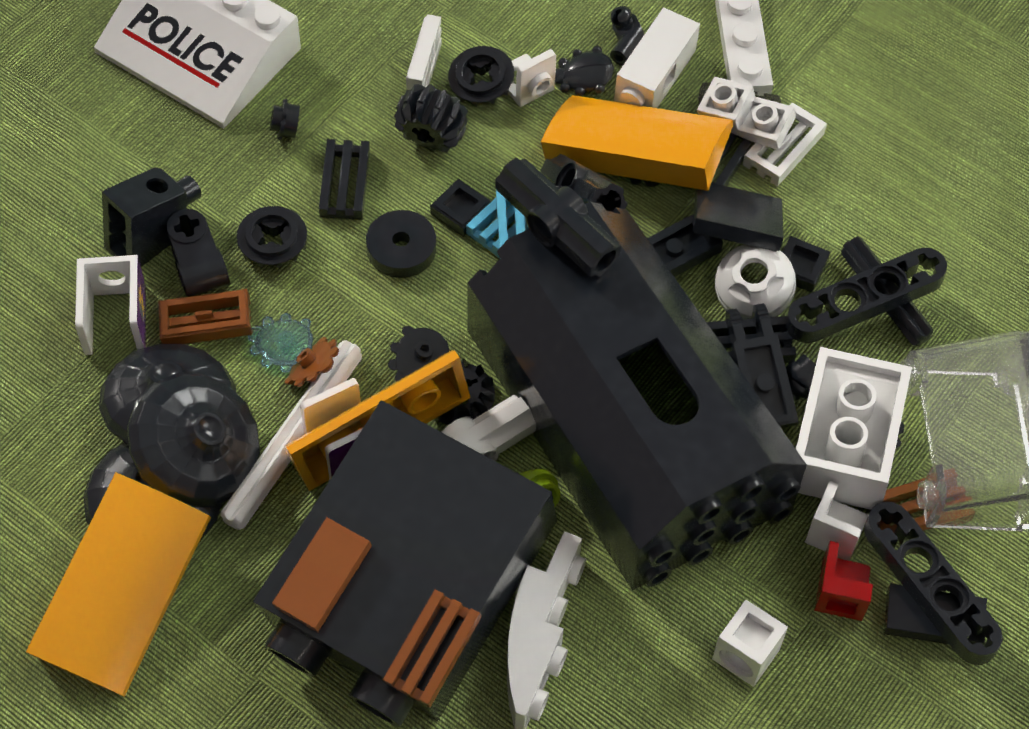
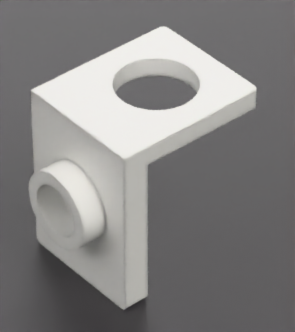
M552 49L532 59L528 54H524L512 60L514 71L517 70L516 84H511L508 94L520 108L555 89L557 55Z

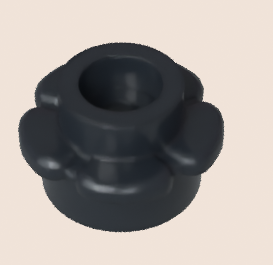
M283 99L281 106L273 105L270 130L277 131V139L280 141L282 137L295 139L298 127L300 105L290 104L287 102L288 99Z

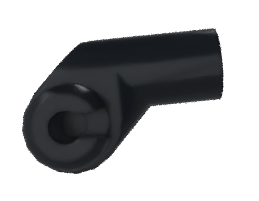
M627 6L615 8L610 15V20L613 23L612 28L618 39L617 44L610 52V57L620 66L624 65L644 36V31L636 15L632 14Z

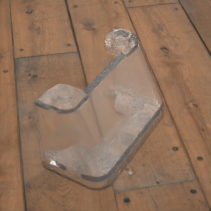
M1012 331L912 350L906 359L901 360L900 364L912 367L907 394L909 396H921L932 468L927 474L925 481L921 480L918 484L917 504L920 509H924L926 527L1029 532V332Z

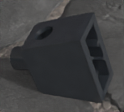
M154 167L102 191L104 248L113 256L138 255L140 266H144L171 245L167 232L168 219L173 213L181 209H187L189 204L201 198L202 194L198 183L189 175L175 181L164 170Z

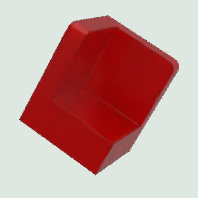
M829 541L822 560L814 611L862 621L871 602L873 584L869 583L871 567L867 564L837 558L839 543Z

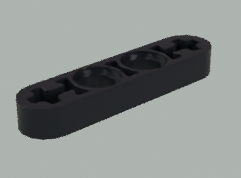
M919 248L794 301L789 308L786 322L787 331L793 339L799 342H816L932 293L940 288L947 271L946 259L939 251L933 248ZM919 265H921L925 270H929L931 268L934 270L931 276H929V274L926 271H921L919 273L916 272ZM912 277L909 285L908 278ZM880 279H889L898 286L899 290L891 295L882 294L875 288L874 283ZM843 295L851 296L858 301L859 308L850 312L843 311L837 307L835 299ZM823 305H825L826 310L824 313H822ZM804 314L808 319L816 317L815 325L810 326L807 321L799 323L800 315Z
M894 502L876 504L871 509L864 526L868 542L962 660L972 665H983L990 662L995 657L1003 641L1002 630L998 623L906 509ZM882 520L885 524L894 522L897 525L895 532L890 528L881 530L878 527L880 521ZM899 541L901 546L898 550H895V546ZM909 554L922 555L930 564V569L924 573L911 571L906 566L904 557ZM940 591L953 593L960 602V608L954 611L941 609L936 604L934 595ZM966 614L970 615L967 624L963 620L959 626H955V624H958L965 617ZM971 633L975 637L983 634L987 638L985 645L980 642L972 645L968 641Z

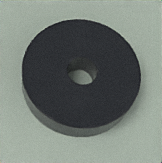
M408 210L387 212L375 219L367 231L366 248L368 259L375 269L387 276L395 278L415 276L426 270L435 258V230L424 216ZM400 241L408 243L405 246L395 245L397 242Z

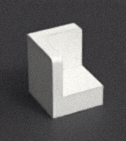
M829 481L813 517L805 543L826 552L829 541L838 542L839 550L837 557L850 561L869 515L833 500L839 484Z

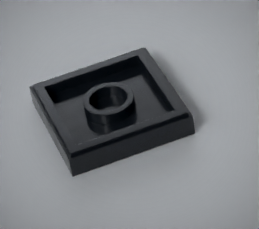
M711 183L708 191L695 190L693 232L775 252L780 251L784 238L782 199Z

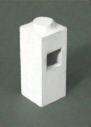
M663 7L617 73L614 101L658 108L696 51L700 23Z

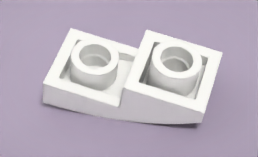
M719 77L713 78L697 108L698 115L733 120L731 133L776 150L780 149L796 118L793 106L755 97L752 86Z

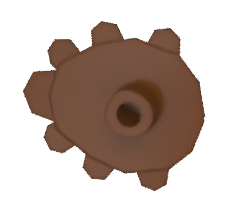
M323 337L312 347L303 350L297 356L296 362L285 380V384L292 385L294 383L296 387H302L304 381L315 382L319 374L329 372L334 364L332 358L339 354V349L336 347V339L328 342L327 338Z

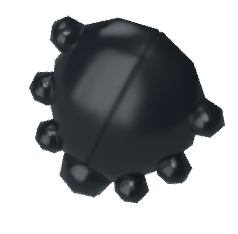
M598 45L594 46L592 51L582 52L580 49H575L572 52L573 58L570 60L566 58L559 59L558 65L560 68H557L555 72V84H561L559 90L562 93H567L570 89H573L576 96H583L586 91L591 92L593 90L596 94H602L605 91V85L612 78L614 70L610 57L602 52V48Z
M405 326L402 329L404 337L401 338L400 342H393L390 345L391 352L396 354V359L390 360L388 366L390 370H398L395 376L397 382L450 351L448 342L440 333L429 328L414 329L410 326Z

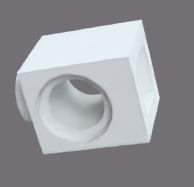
M745 600L718 637L712 660L754 687L779 652L788 626L748 600Z

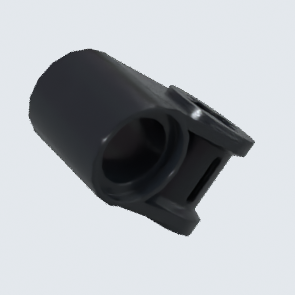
M181 209L173 213L167 222V232L171 241L172 254L175 259L178 275L186 297L201 295L231 285L219 248H216L203 214L193 209Z

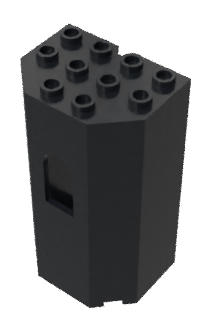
M588 202L586 207L589 217L621 245L620 256L614 261L611 268L600 277L597 275L590 277L556 245L550 248L544 246L534 237L530 229L510 237L496 251L501 259L496 262L488 273L486 270H479L467 282V331L509 397L512 395L518 398L521 397L529 406L536 422V431L533 432V435L633 591L644 584H647L648 587L660 584L671 575L673 569L685 563L692 566L704 561L713 552L711 545L718 541L724 540L731 545L737 544L746 539L755 527L767 521L770 524H775L785 519L794 509L793 506L798 491L801 488L800 485L807 464L629 212L617 207L610 212L606 211L602 204ZM657 342L695 397L698 404L696 416L689 422L680 425H672L659 420L618 360Z

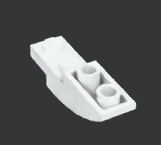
M565 531L546 572L527 565L515 599L508 637L507 688L514 729H526L531 718L539 721L549 697V692L543 690L549 675L559 676L568 653V649L562 647L564 629L558 627L568 605V600L563 598V595L569 583L575 586L578 584L586 564V558L580 556L582 538Z

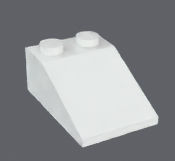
M820 347L796 450L807 464L798 493L822 498L829 481L839 484L833 499L837 502L869 510L876 504L883 502L889 483L912 367Z

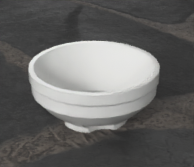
M744 244L731 250L722 259L715 277V290L725 310L737 308L742 319H753V305L762 303L766 305L769 317H776L790 305L794 297L796 276L791 262L783 252H775ZM755 262L764 265L768 270V274L762 282L751 284L741 277V271L746 265Z

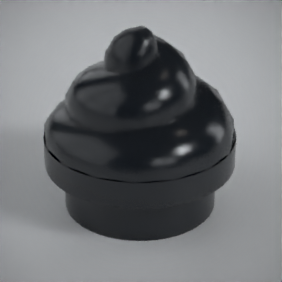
M804 354L796 362L792 359L786 366L794 401H798L800 398L808 400L816 364Z

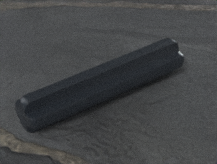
M856 236L844 243L841 254L856 274L882 264L861 237ZM880 279L874 283L875 288L882 294L891 295L899 290L898 286L889 279ZM912 301L887 311V314L912 345L919 346L931 338L934 332L933 327Z

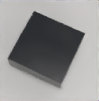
M457 179L430 205V214L464 237L466 235V225L489 205L491 201L460 179Z
M790 236L782 252L793 266L796 276V287L813 293L831 252Z

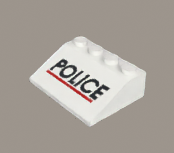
M122 0L94 46L95 53L223 129L301 49L297 16L270 0Z

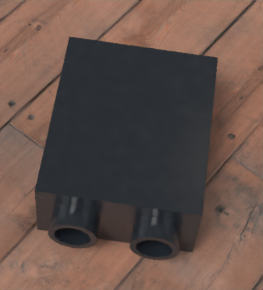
M381 400L253 600L257 608L271 625L275 627L264 647L287 664L314 678L327 658L357 674L360 677L348 696L372 714L396 727H401L412 707L438 722L519 586L527 565L531 566L557 522L552 492ZM328 517L369 540L372 547L319 632H316L276 609L272 602L322 523ZM436 589L444 593L445 597L461 602L464 607L476 610L481 614V619L432 706L429 708L385 684L383 678L433 591ZM443 608L439 610L400 679L406 681L443 617L446 611ZM458 616L417 685L418 689L425 690L464 620Z

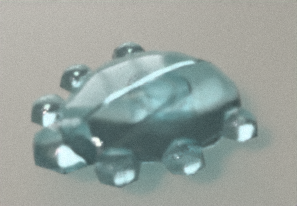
M288 313L282 314L280 320L275 322L272 317L266 316L262 319L263 326L252 327V335H248V340L255 343L249 349L250 354L257 356L261 353L263 358L260 362L263 367H269L272 364L280 365L281 371L284 373L290 372L292 366L298 364L296 361L297 356L306 348L312 349L311 321L309 318H303L300 322L292 320L291 315Z

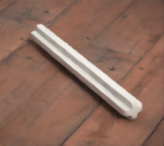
M347 340L339 343L337 346L339 354L332 358L334 361L332 369L327 373L319 374L317 380L310 384L241 485L222 509L221 517L227 525L237 530H241L247 525L291 461L285 446L305 435L300 404L347 381L362 359L361 349L356 344H352Z

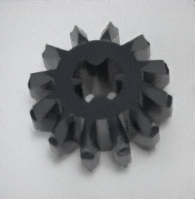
M415 84L411 90H406L405 95L401 96L396 106L397 111L394 116L396 119V129L403 132L405 140H412L416 143L417 147H426L430 152H434L436 149L441 152H448L451 147H456L458 141L462 140L467 129L465 126L468 122L466 118L468 110L463 105H460V99L447 94L446 89L442 91L436 89L432 84H429L427 87Z

